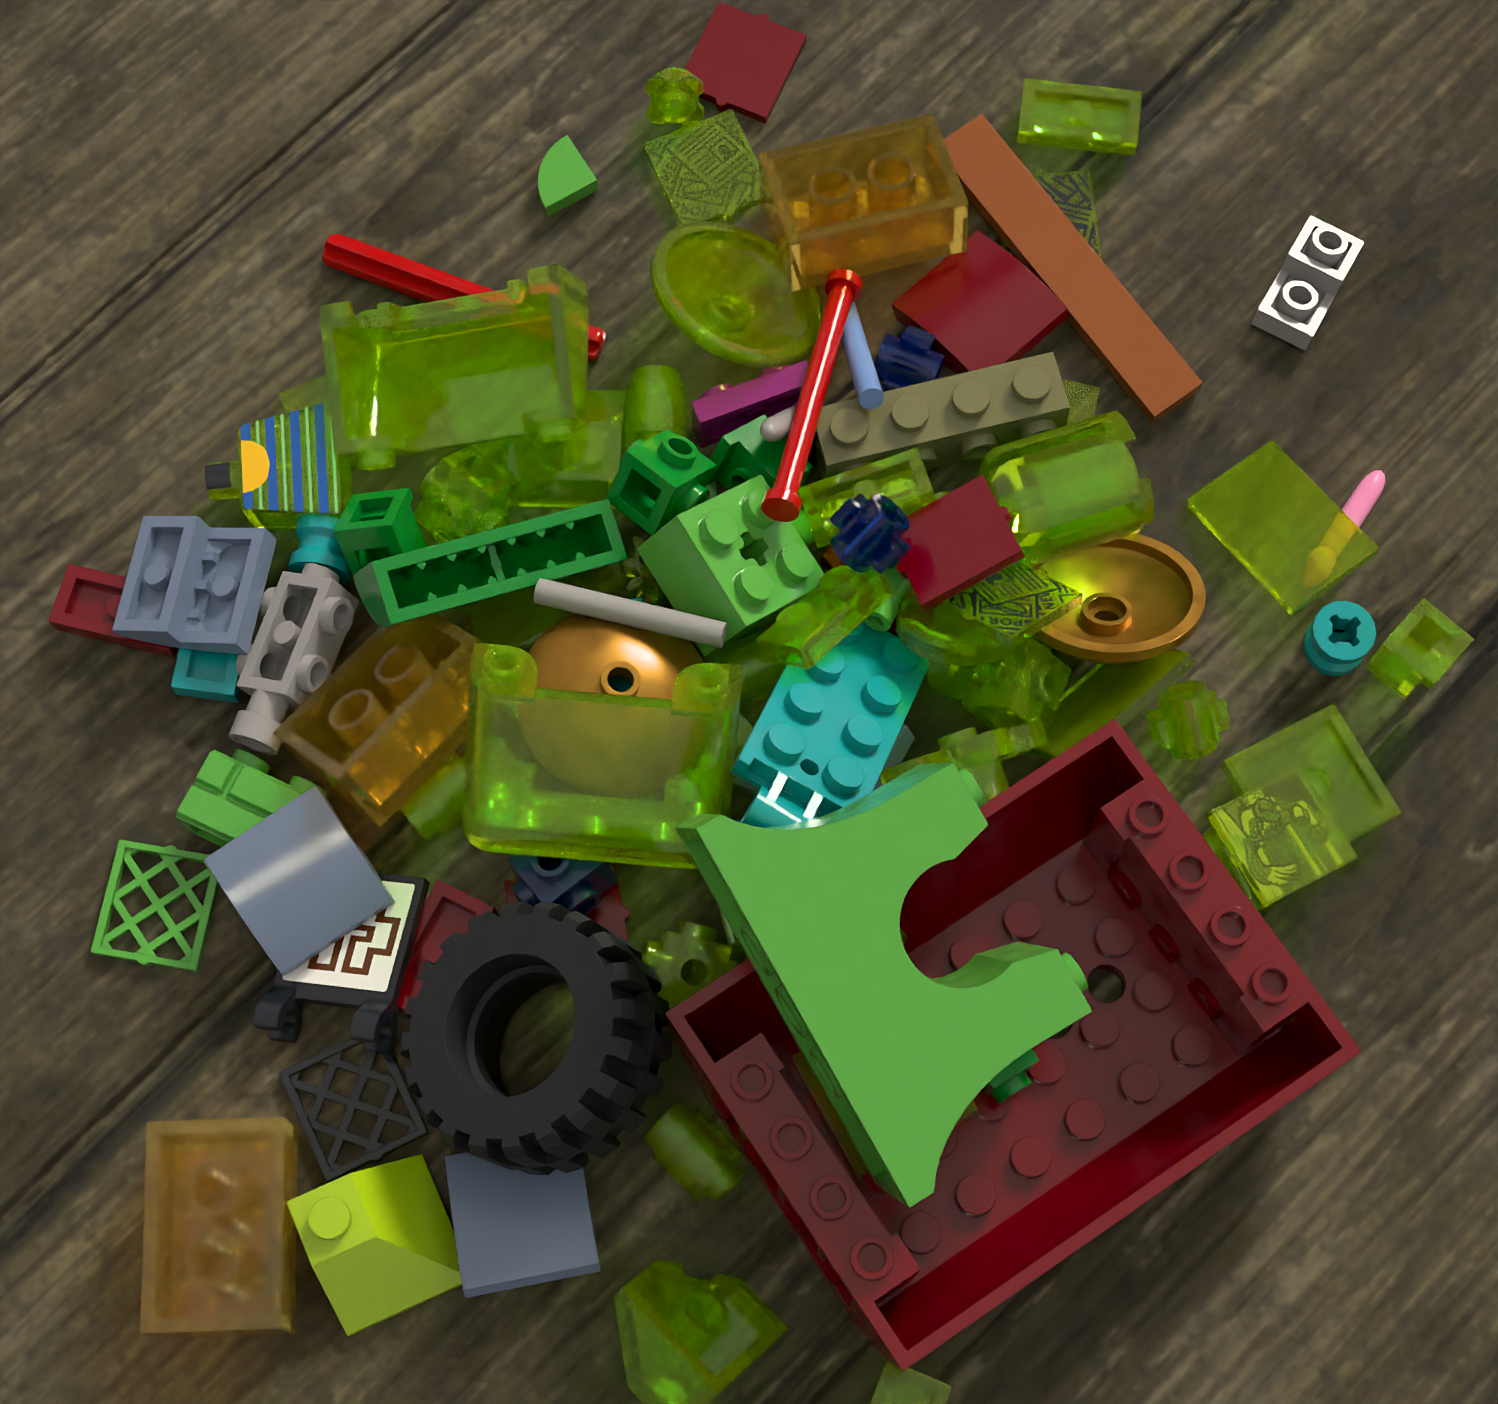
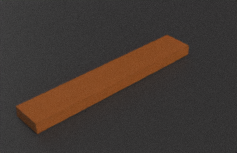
M980 114L934 145L933 156L1007 247L1014 252L1015 257L1036 275L1067 307L1069 314L1066 318L1067 321L1151 424L1200 391L1203 382L983 114Z

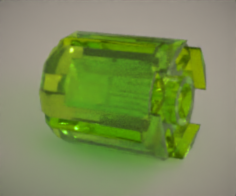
M1115 410L992 447L980 461L977 477L983 474L999 506L1008 508L1012 515L1009 525L1026 556L1015 562L1014 565L1034 566L1136 534L1144 529L1142 525L1154 521V500L1150 477L1147 476L1140 479L1138 477L1134 460L1125 446L1126 442L1136 440V437L1126 419L1118 411Z

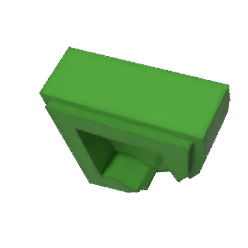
M568 135L561 138L549 149L539 168L538 190L541 206L546 217L598 191L596 177Z

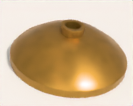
M1107 529L1084 530L1050 539L1033 549L1019 564L1043 588L1038 587L1019 568L1017 570L1037 590L1017 572L1015 574L1033 591H1030L1014 577V584L1024 593H1021L1013 585V589L1018 593L1015 594L1013 592V599L1058 588L1049 579L1058 583L1062 588V593L1055 590L1053 592H1046L1050 594L1048 596L1039 597V605L1042 610H1039V613L1046 614L1043 616L1039 615V618L1036 619L1035 596L1023 598L1030 599L1031 601H1013L1032 604V617H1018L1034 636L1048 646L1065 655L1094 663H1136L1172 651L1195 633L1201 623L1205 608L1206 593L1204 583L1200 574L1188 559L1160 541L1126 531ZM1028 569L1032 570L1049 587L1041 583ZM1063 586L1067 588L1069 593H1066ZM1060 594H1076L1072 596H1061L1064 601L1063 603L1061 602L1058 596ZM1049 597L1053 599V601L1041 602L1040 598L1050 600ZM1042 603H1055V605L1051 607L1056 608L1045 609V607H1047L1048 605H1043ZM1014 604L1015 610L1025 612L1022 607ZM1020 604L1027 610V613L1024 615L1030 616V605ZM1025 620H1031V621H1033V622H1028V623H1030L1029 625L1026 624V623H1024Z
M573 613L546 630L529 651L520 673L517 689V708L520 724L529 745L538 758L555 774L587 790L608 794H625L655 787L676 775L689 763L701 746L709 726L712 711V691L705 665L689 640ZM613 676H622L629 681L631 688L624 692L615 691L609 686L608 679Z

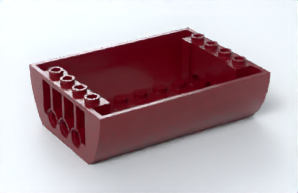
M1115 718L980 807L979 809L986 819L988 826L955 859L938 863L921 874L905 896L900 913L902 943L911 962L929 979L943 977L959 970L977 953L1015 942H1023L1058 949L1061 955L1067 952L1077 962L1086 980L1093 971L1108 970L1113 972L1122 984L1121 997L1112 1003H1103L1096 1000L1088 989L1082 992L1092 1012L1072 1023L1069 1027V1032L1064 1037L1059 1039L1048 1038L1032 1048L1039 1061L1026 1072L1032 1082L1029 1086L1000 1104H997L991 1094L987 1096L983 1089L977 1094L965 1109L947 1139L936 1172L934 1193L909 1208L877 1187L749 959L740 963L665 1013L672 1035L705 1098L854 1323L877 1351L900 1372L908 1369L1362 1052Z

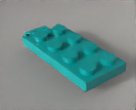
M823 595L730 771L759 788L740 823L762 828L801 823L839 810L871 793L933 657L916 648L909 641L899 638L888 631L882 632L870 628L855 611L843 607Z

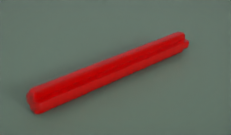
M342 234L330 235L325 242L322 262L328 267L587 362L598 360L602 353L606 333L602 329Z

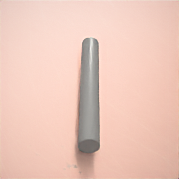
M540 578L534 591L535 604L722 648L727 635V622Z

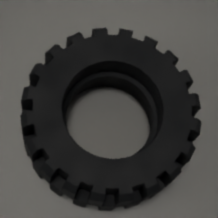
M524 901L506 904L500 909L501 917L486 911L468 922L470 931L464 935L454 931L439 946L443 950V954L435 964L427 961L417 977L423 980V984L417 997L409 996L404 1016L411 1019L409 1032L401 1033V1056L411 1061V1066L404 1069L403 1076L409 1094L421 1098L416 1104L417 1111L427 1125L439 1129L440 1138L453 1147L513 1171L517 1169L530 1175L549 1176L555 1169L569 1173L587 1166L589 1163L588 1153L602 1159L611 1154L621 1144L617 1136L624 1129L635 1133L647 1118L640 1110L649 1096L658 1099L665 1082L664 1079L657 1076L660 1062H669L671 1059L673 1040L662 1035V1027L669 1026L665 1015L670 1010L669 1001L656 995L661 991L662 982L654 968L642 961V953L630 942L578 911L571 912L560 904L543 901L534 907ZM567 982L575 1008L574 1032L568 1051L557 1069L543 1083L528 1092L511 1097L505 1088L500 1071V1049L506 1027L516 1010L534 993L550 985Z

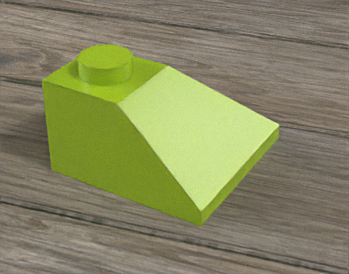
M423 1154L349 1173L286 1202L311 1266L347 1336L354 1335L462 1285L454 1228Z

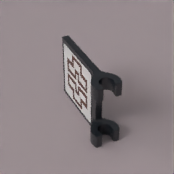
M377 873L395 900V903L287 975H282L277 969L271 989L260 999L256 1007L253 1025L257 1029L269 1030L267 1037L270 1040L296 1043L302 1025V1003L358 1009L351 1023L349 1037L353 1041L364 1042L363 1050L368 1053L391 1055L398 1033V999L430 885L426 878Z

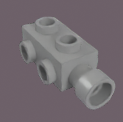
M306 563L301 574L283 571L277 586L271 587L264 592L259 609L263 621L254 643L250 644L248 654H238L236 660V671L239 676L236 686L251 696L246 710L238 711L228 735L231 740L239 745L259 753L277 755L287 731L282 725L287 711L310 715L315 714L323 691L330 681L332 668L346 633L352 625L353 616L359 603L356 597L339 584L340 576L334 571L321 565Z

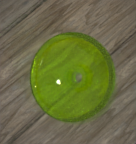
M709 221L692 222L678 226L667 233L652 256L650 281L658 303L675 328L705 352L727 362L742 366L779 367L799 360L814 345L823 315L819 295L803 269L788 254L765 238L730 224Z

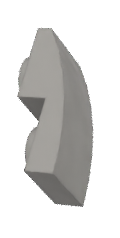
M1310 215L1288 253L1280 272L1259 306L1251 324L1306 351L1361 250L1364 241Z

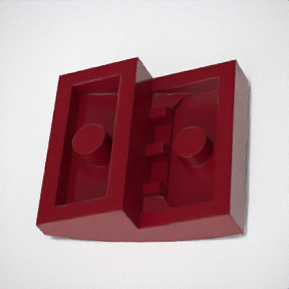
M978 230L892 303L896 320L937 347L941 363L956 374L1019 360L1069 316L1067 307L1036 275L1008 251Z

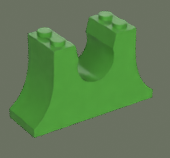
M954 762L919 764L859 800L827 815L801 823L762 828L737 822L721 814H697L674 827L875 1184L909 1208L934 1193L936 1172L947 1139L955 1124L977 1094L1015 1059L1092 1012L1082 994L1083 991L1088 989L1085 975L1070 954L1065 952L1061 955L1058 949L1015 942L977 953L959 970L943 977L930 979L923 975L909 959L900 934V913L908 890L916 879L932 866L955 859L988 826L986 819L979 809L986 804L981 788L967 769L963 768L958 771Z

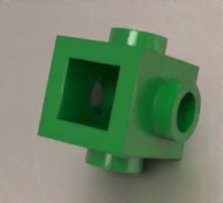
M667 429L645 442L642 439L635 441L626 450L619 462V470L605 499H609L611 505L650 535H654L675 516L709 499L710 491L706 489V486L716 464L701 454L689 439L676 435L670 429Z

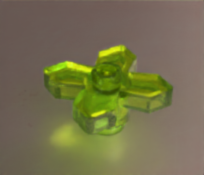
M1041 720L1027 722L1009 729L1007 727L993 729L979 735L975 727H970L939 738L940 751L881 771L880 777L884 785L919 764L954 762L958 771L965 768L971 773L982 790L985 802H988L1010 787L1001 761L1049 745V741Z

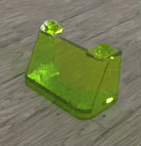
M554 264L527 269L528 284L520 279L507 281L508 289L399 307L391 302L378 303V309L361 311L359 315H354L353 303L349 301L318 306L334 454L345 459L357 460L358 469L380 470L396 466L395 457L535 434L536 440L539 442H554L573 438L574 428L586 423L590 319L586 282L560 265Z
M474 642L468 691L463 789L464 835L475 847L495 853L698 869L674 827L697 814H721L730 818L734 774L730 771L736 757L743 666L697 663L686 667L676 677L672 699L537 688V663L529 653L513 646Z

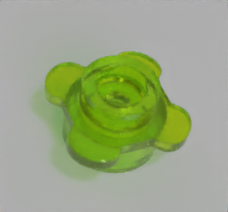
M667 68L658 72L645 83V93L650 96L651 104L646 109L647 118L656 124H663L665 122L681 123L684 121L687 123L699 122L704 117V106L699 103V95L703 92V82L691 72L682 68Z

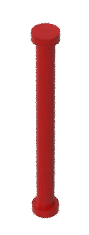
M835 269L827 276L824 289L828 298L773 488L767 490L763 497L762 511L769 518L776 521L790 522L799 516L802 501L798 496L799 488L852 302L860 297L863 286L859 275L848 269Z

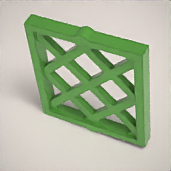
M119 839L91 953L98 956L138 962L144 967L155 965L198 973L220 885L204 861L209 855L179 850L173 845L161 847ZM142 852L159 855L163 861L142 873L132 856ZM181 860L204 863L207 869L186 881L176 863ZM126 863L136 879L119 889ZM169 869L179 887L159 899L150 886L149 881ZM209 879L204 904L202 905L192 889ZM141 887L152 905L131 917L121 899ZM186 895L196 912L176 925L165 907ZM115 906L124 923L107 933ZM158 912L169 930L148 943L137 925ZM199 922L193 949H191L182 933ZM131 931L141 949L132 953L115 950L111 947L110 943ZM175 938L186 955L178 961L157 957L154 951Z

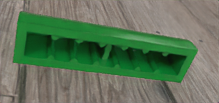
M605 499L372 561L355 573L353 579L360 598L371 618L380 627L386 628L534 587L540 578L555 581L617 564L628 558L610 501Z

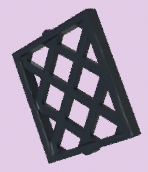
M351 1038L336 1046H327L323 1052L278 1073L328 1183L373 1161L380 1162L385 1155L429 1134L417 1111L414 1100L408 1092L406 1083L393 1055L383 1054L393 1077L372 1070L377 1057L376 1053L367 1054L363 1067L341 1060L345 1051L364 1043L353 1041ZM321 1063L329 1065L320 1087L299 1080L302 1072ZM337 1068L359 1075L351 1098L329 1091ZM368 1078L390 1086L382 1108L360 1101ZM296 1089L317 1096L309 1117ZM398 1089L411 1118L391 1112ZM326 1099L347 1106L339 1129L317 1122ZM356 1109L378 1117L370 1140L348 1132ZM387 1120L409 1127L405 1136L386 1145L379 1143ZM315 1131L336 1137L328 1159ZM344 1141L366 1148L364 1156L344 1166L336 1164Z

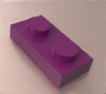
M807 360L791 366L786 363L772 365L761 371L755 379L733 387L730 384L714 386L705 391L699 399L692 401V429L700 447L703 448L717 443L721 440L722 436L765 414L768 418L790 408L795 402H798L808 368Z

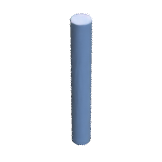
M852 302L841 343L860 405L865 409H875L882 404L884 395L855 302Z

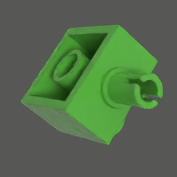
M762 474L675 516L637 548L638 553L674 610L728 623L723 647L786 613L829 582L808 549V546L828 538L832 533L833 524L830 515L815 523H812L810 520L827 509L818 502H809L801 507L799 516L794 521L780 522L769 518L761 509L764 494L770 489ZM695 642L704 657L721 649Z

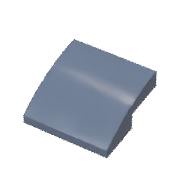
M143 516L112 631L118 636L164 646L206 652L248 654L277 539L266 528H211L198 516Z
M316 785L204 859L245 924L284 976L395 903V900L362 849L354 842L329 801Z
M468 1152L445 1156L452 1220L465 1298L601 1271L584 1168L569 1173L555 1169L549 1176L530 1175L517 1169L514 1171L473 1156Z

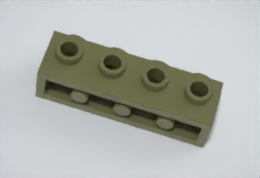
M1049 352L883 392L884 400L882 404L875 409L863 408L858 398L822 406L813 445L826 493L843 489H859L877 481L902 475L922 474L935 467L965 460H980L994 453L1023 446H1039L1054 439L1064 437L1070 405L1054 353Z

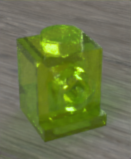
M1423 598L1382 643L1365 667L1405 699L1419 683L1430 690L1471 644L1474 638Z

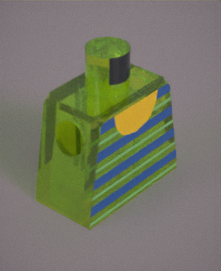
M336 401L324 402L243 424L238 429L239 460L207 463L205 466V483L210 500L240 498L242 511L255 528L295 531L298 518L304 515H325L340 519L352 496L349 424Z

